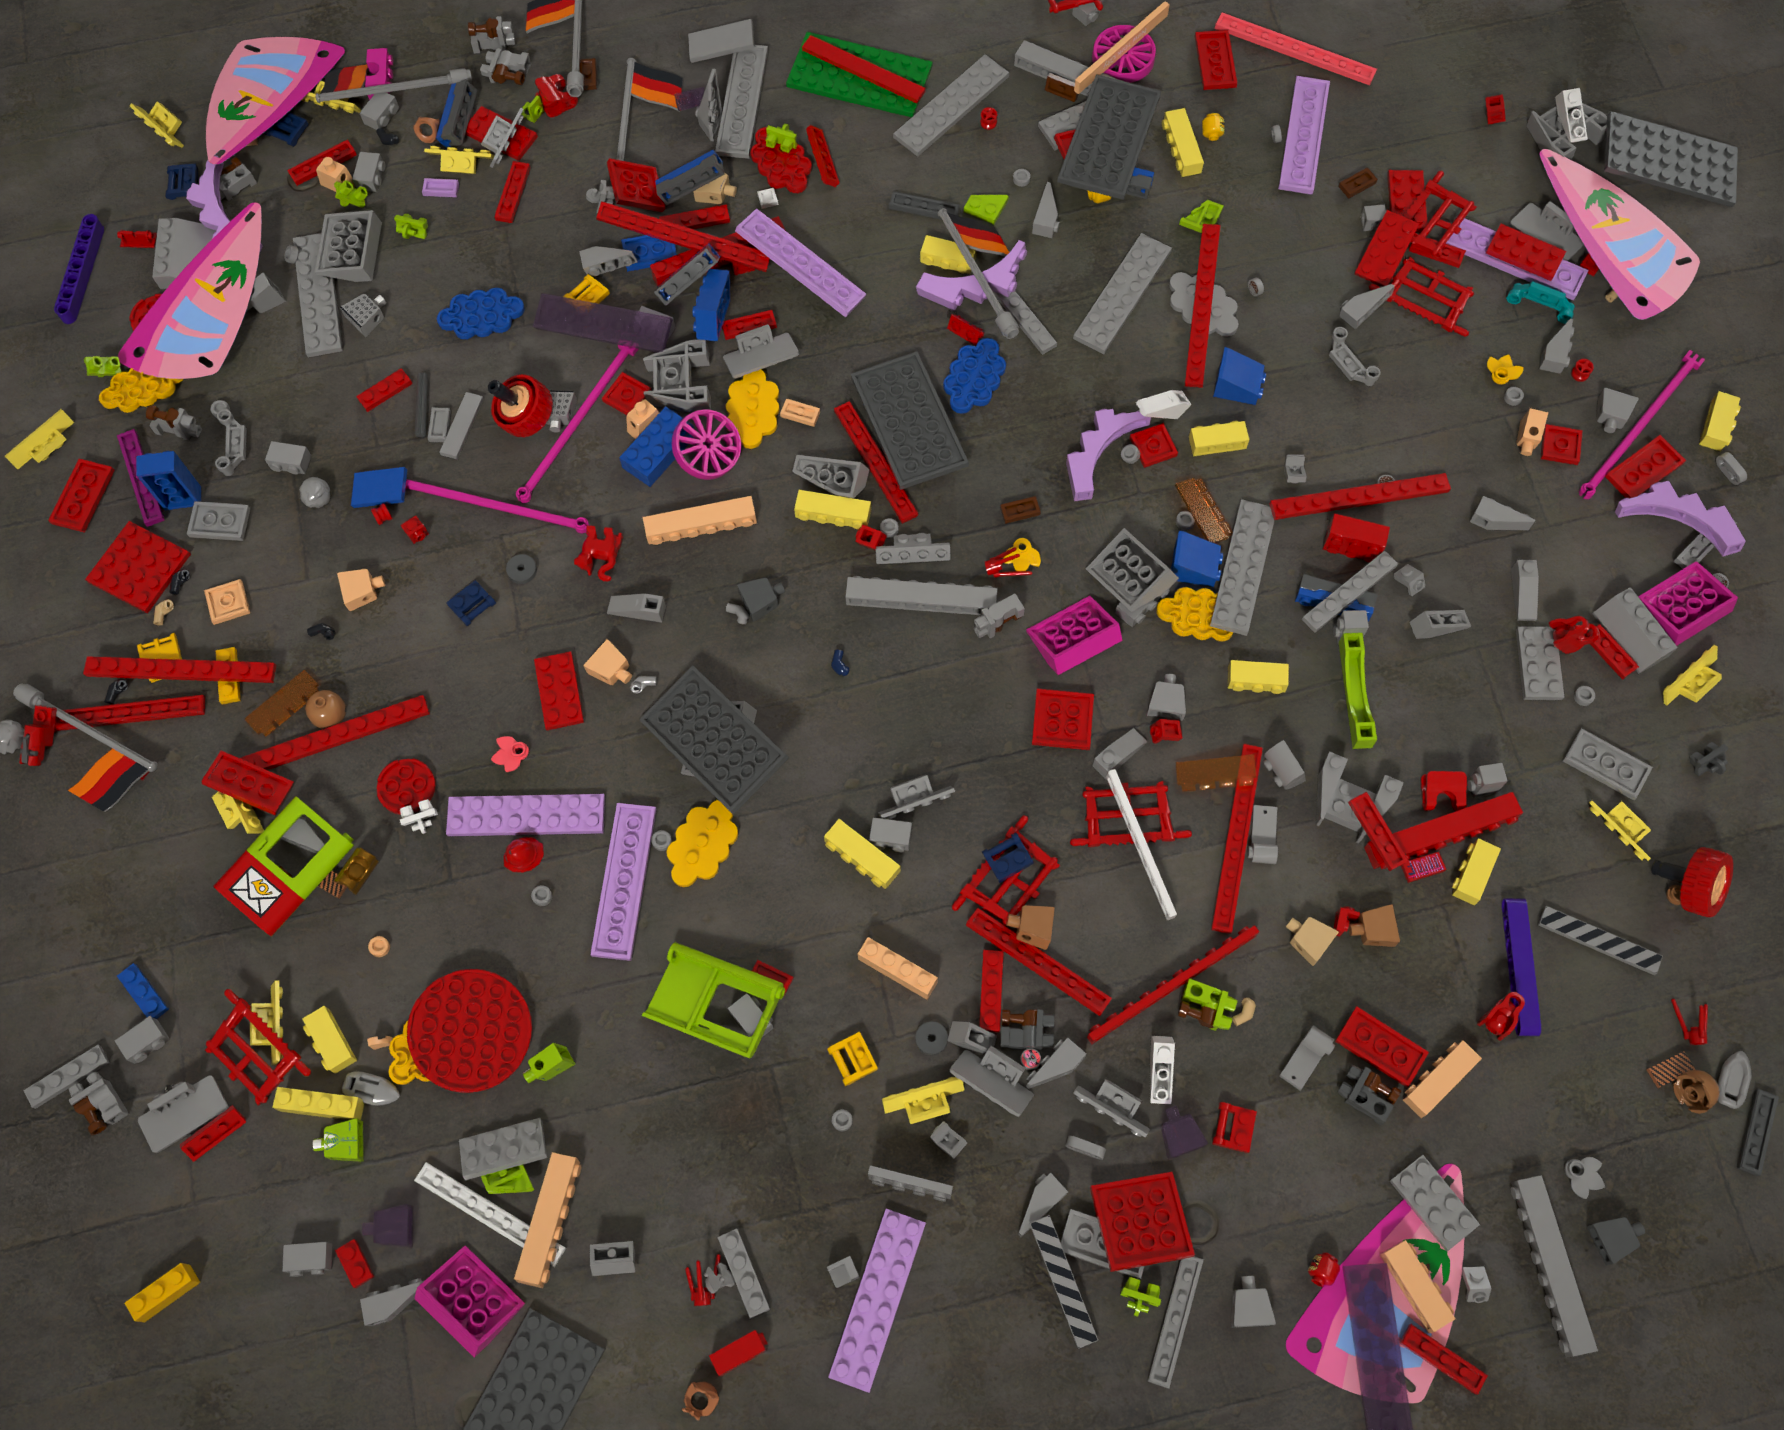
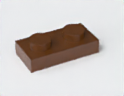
M580 59L579 72L584 76L583 90H597L596 59Z
M1049 73L1045 91L1075 102L1078 98V94L1074 91V82Z
M1367 167L1341 181L1338 187L1349 199L1375 185L1378 179Z
M1036 496L1000 505L1005 524L1041 514Z

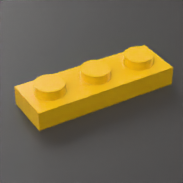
M235 647L215 650L216 661H238L237 649ZM218 681L219 702L221 704L241 701L239 682Z

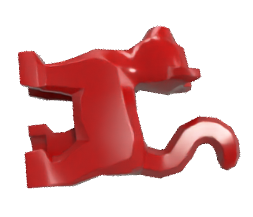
M587 525L586 534L588 537L583 543L581 554L574 559V564L579 566L580 569L587 571L588 575L591 576L593 559L608 561L607 564L601 566L598 570L599 579L608 582L612 578L605 575V572L612 569L616 563L617 552L622 544V533L614 535L612 528L605 527V538L597 539L595 526Z

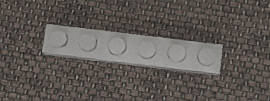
M993 291L998 301L1007 312H1011L1016 323L1042 355L1057 347L1055 339L1016 291L1011 292L1009 297Z
M1386 551L1382 552L1303 616L1302 620L1316 633L1396 568L1398 563Z

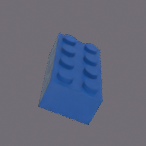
M709 269L707 275L703 276V286H700V296L696 297V306H693L692 315L696 320L694 321L693 331L696 332V338L699 340L718 341L730 304V274L728 270Z
M665 406L619 457L622 468L651 487L675 460L672 451V435L677 424L683 418ZM687 421L686 423L694 429V425ZM681 429L680 436L693 438L687 431ZM679 442L680 450H684L688 443Z
M164 451L155 454L146 453L136 456V476L164 510L193 507L194 501L201 502L200 484L174 451Z

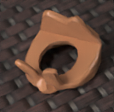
M419 117L413 127L416 136L424 143L438 141L436 136L440 119ZM424 123L430 125L433 130L432 135L425 136L422 134L420 125Z
M704 1381L692 1382L684 1398L686 1408H682V1411L690 1413L696 1420H700L701 1416H709L719 1401L715 1387ZM696 1392L704 1393L708 1397V1405L702 1410L696 1409L692 1404L691 1399Z

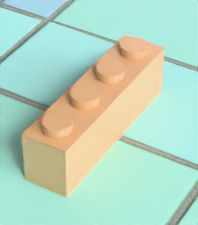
M869 937L858 952V960L928 1000L938 983V977Z
M1464 1040L1459 1044L1454 1042L1446 1050L1448 1052L1445 1058L1440 1056L1432 1064L1435 1068L1431 1072L1426 1070L1418 1078L1421 1082L1417 1086L1412 1084L1404 1092L1407 1096L1403 1101L1420 1118L1426 1116L1482 1059Z
M1405 1240L1380 1254V1257L1427 1332L1433 1333L1455 1320L1453 1316L1454 1310L1441 1297L1440 1294L1442 1292L1439 1286L1429 1278V1271L1425 1264L1420 1263L1417 1259V1252L1413 1245Z

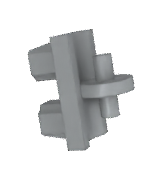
M601 180L599 190L595 188L589 189L586 193V198L589 202L598 203L597 213L601 201L613 205V199L615 198L612 186H606V180Z

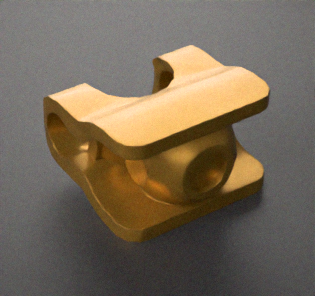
M356 848L334 882L345 885L353 894L357 895L379 861L366 850Z

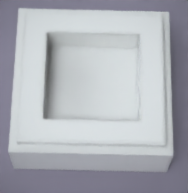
M774 188L757 191L762 209L778 205Z

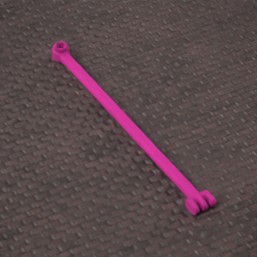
M625 337L622 338L618 344L620 352L524 487H520L516 491V497L519 502L527 503L531 500V493L626 357L629 354L632 356L636 354L640 347L639 344H634L633 341H628Z
M1688 351L1682 359L1685 364L1591 480L1581 486L1579 489L1580 497L1588 488L1590 491H1587L1583 499L1592 498L1598 484L1692 368L1698 370L1705 361L1704 358L1697 362L1696 359L1699 355L1695 354L1691 358L1690 356L1693 351Z
M406 479L407 489L571 527L581 534L586 533V525L589 526L587 519L583 517L572 519Z

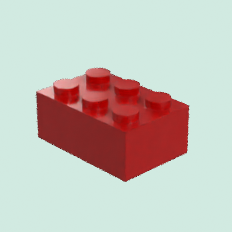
M1334 513L1326 531L1322 550H1327L1333 554H1343L1349 558L1363 559L1370 563L1384 551L1390 527Z

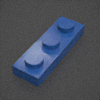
M131 964L117 975L146 1017L151 1016L158 1019L169 1010L136 964Z

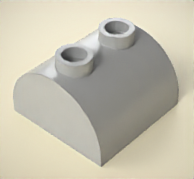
M1284 740L1265 753L1264 757L1266 760L1263 763L1268 771L1273 769L1276 774L1273 779L1278 787L1283 786L1287 790L1306 781L1305 772Z

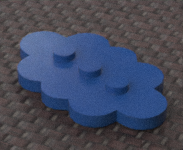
M492 288L487 292L475 290L469 296L459 294L453 297L450 301V308L443 309L438 313L437 322L443 330H454L456 336L460 339H469L474 335L487 337L493 331L503 333L510 329L512 319L523 315L525 307L519 297H508L501 288Z
M984 338L977 343L976 347L972 345L962 347L958 351V360L950 364V375L944 379L943 387L944 391L951 396L950 406L956 413H967L972 409L973 405H987L991 401L992 392L998 389L1000 376L1006 370V362L1003 357L998 355L999 344L994 339Z

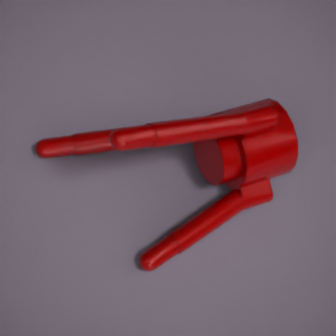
M1016 547L985 561L987 574L994 575V578L999 576L1031 575L1032 572H1000V570H1003L1002 563L1020 557V554L1001 559L1016 551Z
M1671 999L1684 1033V1040H1689L1690 1045L1707 1044L1708 1005L1699 1006V1027H1690L1688 1032L1675 999Z
M717 1254L713 1271L716 1276L718 1275L717 1265L720 1263V1254ZM698 1260L696 1261L698 1288H694L690 1269L688 1267L685 1269L691 1292V1301H694V1306L711 1305V1299H715V1293L708 1292L707 1287L702 1286L701 1263Z

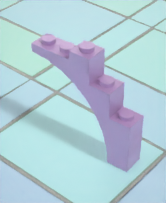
M207 160L206 169L200 177L199 185L192 183L191 188L187 191L186 199L192 206L203 209L200 212L199 221L205 227L216 230L213 234L214 238L230 220L223 209L219 190L220 176L224 163L214 165Z
M1018 240L1012 251L1002 261L982 272L992 291L1009 297L1010 293L1015 291L1017 287L1015 275L1018 272L1020 261L1024 260L1027 255L1025 242ZM924 272L916 286L918 295L954 311L957 306L962 304L964 297L980 304L983 303L984 299H987L974 275L947 278Z
M1113 409L1095 411L1094 424L1096 431L1088 430L1081 433L1080 444L1082 452L1067 454L1066 465L1074 501L1092 499L1094 491L1093 470L1102 452L1121 435L1137 428L1149 426L1151 417L1143 416L1139 410L1133 413H1119L1118 415H1114Z
M1669 481L1653 484L1648 493H1642L1630 499H1622L1615 510L1618 518L1648 514L1680 521L1703 534L1715 545L1722 557L1740 552L1746 542L1725 505L1706 510L1697 493L1686 494L1679 498Z

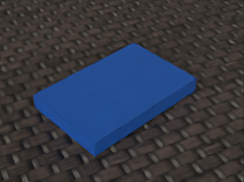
M647 235L621 240L623 250L632 251L638 261L630 266H626L627 272L650 268L651 264L677 255L675 244Z
M399 467L354 473L351 506L359 508L381 505L383 503L394 504L404 502L407 469Z

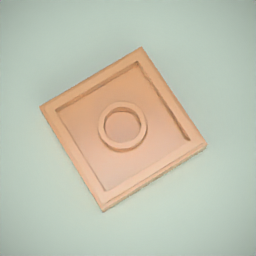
M241 579L204 590L211 621L214 625L250 614Z

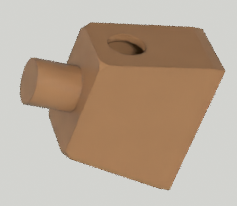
M1393 904L1361 913L1358 923L1349 924L1350 936L1361 935L1363 945L1395 947L1400 942Z
M1022 906L1019 916L1008 914L1006 926L1017 928V940L1047 950L1051 942L1055 907Z

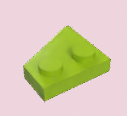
M971 195L964 206L963 212L995 224L1008 202L1009 196Z
M1207 200L1200 207L1192 210L1191 214L1186 218L1182 217L1179 225L1202 233L1203 224L1217 223L1224 206Z
M524 1165L481 1176L488 1194L534 1191Z

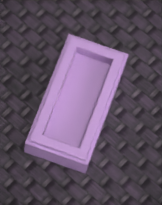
M424 178L422 194L423 196L457 197L459 181L456 179Z

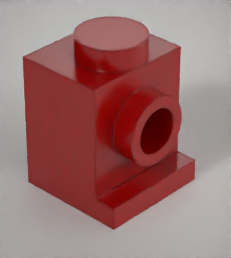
M1503 94L1485 98L1488 125L1506 121Z
M862 524L861 529H858L855 542L876 551V547L884 545L887 535Z

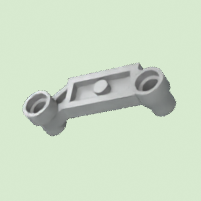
M1344 327L1335 328L1332 334V351L1329 353L1331 359L1350 381H1360L1367 386L1374 385L1380 376V369L1376 366H1369L1366 369L1345 344L1348 331Z
M222 409L217 413V419L226 427L225 456L217 458L215 465L225 476H231L242 460H246L247 428L245 425H240L228 409Z

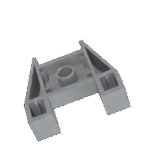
M1556 103L1554 108L1541 116L1532 111L1527 128L1540 150L1548 149L1572 160L1576 147L1568 141L1558 116ZM1582 103L1587 138L1597 145L1606 139L1607 116L1603 112ZM1553 156L1548 157L1550 163L1553 166H1557V162L1555 161Z
M689 340L643 358L647 371H653L654 391L644 392V396L650 404L662 408L666 406L669 409L693 413L698 410H711V396L707 385L692 387L691 367L710 366L709 348L706 340Z
M1329 751L1318 775L1316 825L1320 826L1324 818L1359 832L1356 843H1360L1367 833L1348 802L1367 792L1383 817L1398 799L1404 782L1385 775L1380 781L1376 793L1370 792L1340 779L1348 759Z

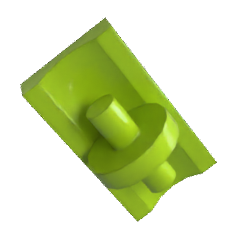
M784 124L782 128L768 125L766 129V145L773 148L778 143L781 144V150L789 153L792 148L796 149L797 134L789 130L788 124Z
M347 180L343 183L337 181L334 183L336 188L335 197L340 200L342 206L347 207L349 203L361 208L365 206V198L368 196L365 187L360 186L355 189L353 184Z
M404 214L403 216L396 215L394 217L396 232L402 233L403 238L409 239L411 236L425 239L427 237V219L420 218L415 220L409 214Z
M93 356L84 358L87 376H114L121 372L118 357Z
M1129 1277L1125 1287L1121 1289L1120 1295L1137 1300L1136 1302L1128 1300L1127 1307L1134 1309V1316L1138 1317L1140 1311L1148 1313L1149 1307L1142 1305V1302L1156 1307L1160 1306V1286L1148 1283L1146 1294L1138 1292L1140 1280Z

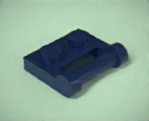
M288 112L267 129L264 135L276 137L294 147L297 144L298 138L309 124L307 120ZM278 127L287 132H290L291 134L290 136H288L286 134L274 130V128Z
M197 164L171 165L167 167L168 189L165 192V197L174 200L176 197L187 196V191L191 188L192 183H198ZM178 174V189H175V178Z
M475 580L446 602V604L467 627L474 618L488 607H493L496 602ZM483 599H485V601H484L483 603H481L479 606H477V607H476L474 610H472L469 614H467L466 616L464 615L466 612H468L470 609H472L475 605H477L479 602H481Z
M1016 832L1011 835V838L995 847L982 851L985 860L999 883L1034 864ZM1014 844L1017 846V849L996 861L993 860L992 857Z

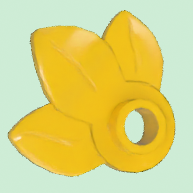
M1505 355L1499 360L1490 357L1487 361V368L1492 373V380L1497 384L1502 385L1506 384L1509 380H1515L1523 372L1522 366H1513L1510 355Z
M1025 538L1017 539L1013 547L1008 549L1016 547L1017 550L1004 557L1007 558L1020 554V557L1005 562V564L1013 563L1016 571H1026L1029 565L1039 567L1041 563L1039 552L1032 548L1030 541ZM1024 544L1026 548L1024 550H1020L1019 545Z

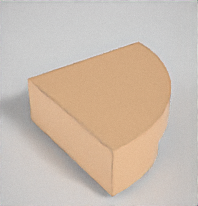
M378 1036L367 1039L368 1046L373 1050L390 1046L393 1038L390 1036L378 1039Z

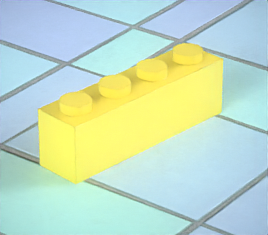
M1185 108L1165 112L1162 128L1166 130L1167 142L1171 144V154L1176 159L1177 170H1180L1182 177L1202 173L1204 161Z
M799 490L794 508L795 517L803 521L814 520L822 524L832 523L840 527L850 526L854 529H861L862 524L868 526L871 514V501Z
M840 819L836 821L824 836L825 846L832 852L836 850L840 853V857L846 863H853L860 874L864 876L867 874L872 878V883L879 888L882 886L886 889L901 872L899 864Z
M277 1087L272 1108L280 1112L342 1120L356 1118L361 1120L365 1103L359 1097Z

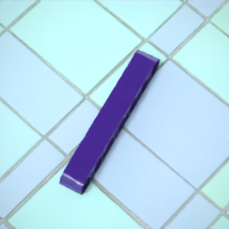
M94 214L85 215L82 219L54 306L55 313L65 324L74 323L78 317L104 234V227Z
M1504 898L1502 900V916L1511 992H1517L1522 995L1525 1000V1005L1518 1015L1515 1032L1517 1036H1540L1541 1019L1526 899ZM1512 998L1515 1008L1518 1007V1001Z

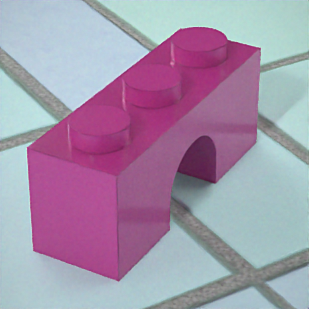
M387 48L367 49L366 63L370 73L375 75L366 76L365 87L391 84L390 79H393L391 65H393L392 55H389ZM374 94L368 95L369 100L373 97Z

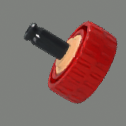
M521 374L512 376L503 383L493 380L488 384V392L494 395L491 405L493 419L499 427L509 434L521 438L529 437L541 430L547 423L552 412L553 400L549 389L537 379Z
M1701 847L1693 854L1687 868L1655 860L1651 873L1682 883L1680 904L1684 910L1705 917H1714L1723 906L1731 885L1733 859L1728 853Z

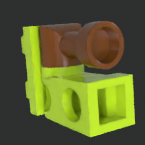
M1189 979L1184 988L1181 999L1183 1001L1180 1004L1178 1016L1186 1018L1187 1015L1198 1019L1202 1026L1214 1031L1218 1028L1229 1030L1232 1018L1224 1016L1223 1011L1226 1009L1234 1012L1238 1000L1228 996L1229 992L1221 991ZM1188 1002L1200 1004L1201 1009L1191 1008Z

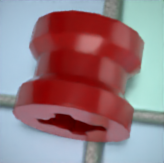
M987 107L981 111L980 124L982 128L991 130L996 127L997 111L994 108Z
M1588 359L1578 360L1571 371L1573 379L1579 382L1586 381L1594 369L1593 363Z
M384 503L379 508L371 509L379 526L386 520H392Z

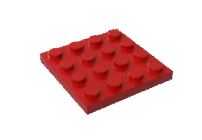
M128 521L85 580L91 585L148 614L171 583L172 576L182 568L191 554L189 551Z
M1173 1172L1103 1183L1090 1187L1110 1272L1194 1257L1195 1253Z

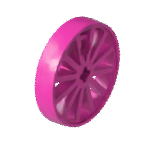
M1117 25L1104 30L1094 43L1092 62L1095 63L1101 57L1097 55L1098 53L1105 54L1121 40L1120 36L1127 35L1135 26ZM1149 34L1145 35L1103 73L1128 83L1136 82L1146 77L1153 69L1156 57L1155 44ZM1116 65L1119 67L1118 72L1113 71L1111 69L1114 68ZM1133 65L1138 67L1140 70L1135 71ZM1127 67L1129 73H1122V69Z
M698 410L685 416L677 424L672 435V451L677 463L685 472L699 479L711 480L722 477L734 467L740 456L741 439L737 428L725 415L713 410ZM699 416L707 417L706 431L703 428ZM714 418L721 423L711 435L712 420ZM689 419L694 420L698 432L686 423ZM725 425L730 433L720 435L715 439L716 435ZM681 429L687 431L693 438L680 436ZM720 440L725 441L727 447H723L720 444ZM679 442L692 444L693 447L681 451ZM697 451L696 456L689 464L683 455ZM727 451L733 452L734 455L732 460L728 458L724 453H726ZM702 455V470L699 471L693 466ZM716 456L727 464V468L721 470ZM708 458L714 467V473L707 472Z

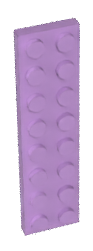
M1296 76L1278 188L1280 190L1313 194L1330 81Z
M755 209L736 227L735 232L844 317H847L865 298V292L758 209Z
M1465 218L1458 226L1462 229L1458 235L1453 233L1446 243L1466 250L1464 255L1516 277L1565 293V297L1573 301L1589 271L1562 259L1552 281L1544 279L1486 254L1496 231Z
M605 795L449 797L446 835L491 836L603 833Z
M617 803L590 954L592 957L627 961L632 959L656 807Z
M889 1209L885 1210L828 1378L870 1393L926 1225L925 1222Z

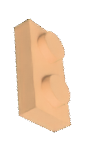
M786 399L780 416L814 427L820 414V408Z

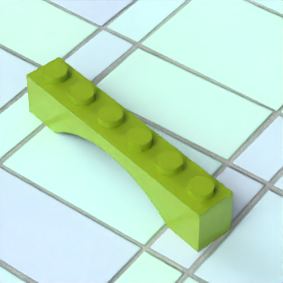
M1343 633L1339 640V650L1352 748H1372L1377 741L1375 721L1369 708L1366 693L1363 633Z

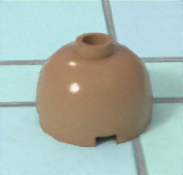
M321 690L310 696L305 710L312 724L320 729H324L342 722L346 714V705L338 694L330 690Z
M1690 1070L1684 1072L1677 1077V1081L1673 1085L1678 1101L1682 1105L1685 1102L1690 1107L1688 1110L1691 1112L1705 1113L1718 1102L1719 1086L1716 1080L1705 1071Z

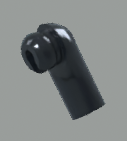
M383 128L376 130L382 144L394 145L399 143L397 135L386 134Z
M182 569L172 576L169 593L179 594L180 585L190 578V572L187 569Z
M324 623L307 629L310 637L321 633L326 640H332L336 634L334 628Z
M120 679L110 684L104 702L114 704L116 696L128 688L127 681Z

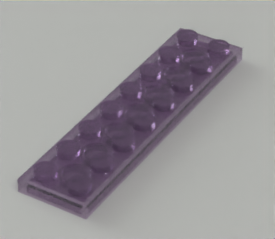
M541 293L533 327L539 330L642 350L663 352L666 348L673 319L661 315Z
M1387 1263L1343 1266L1366 1430H1413Z

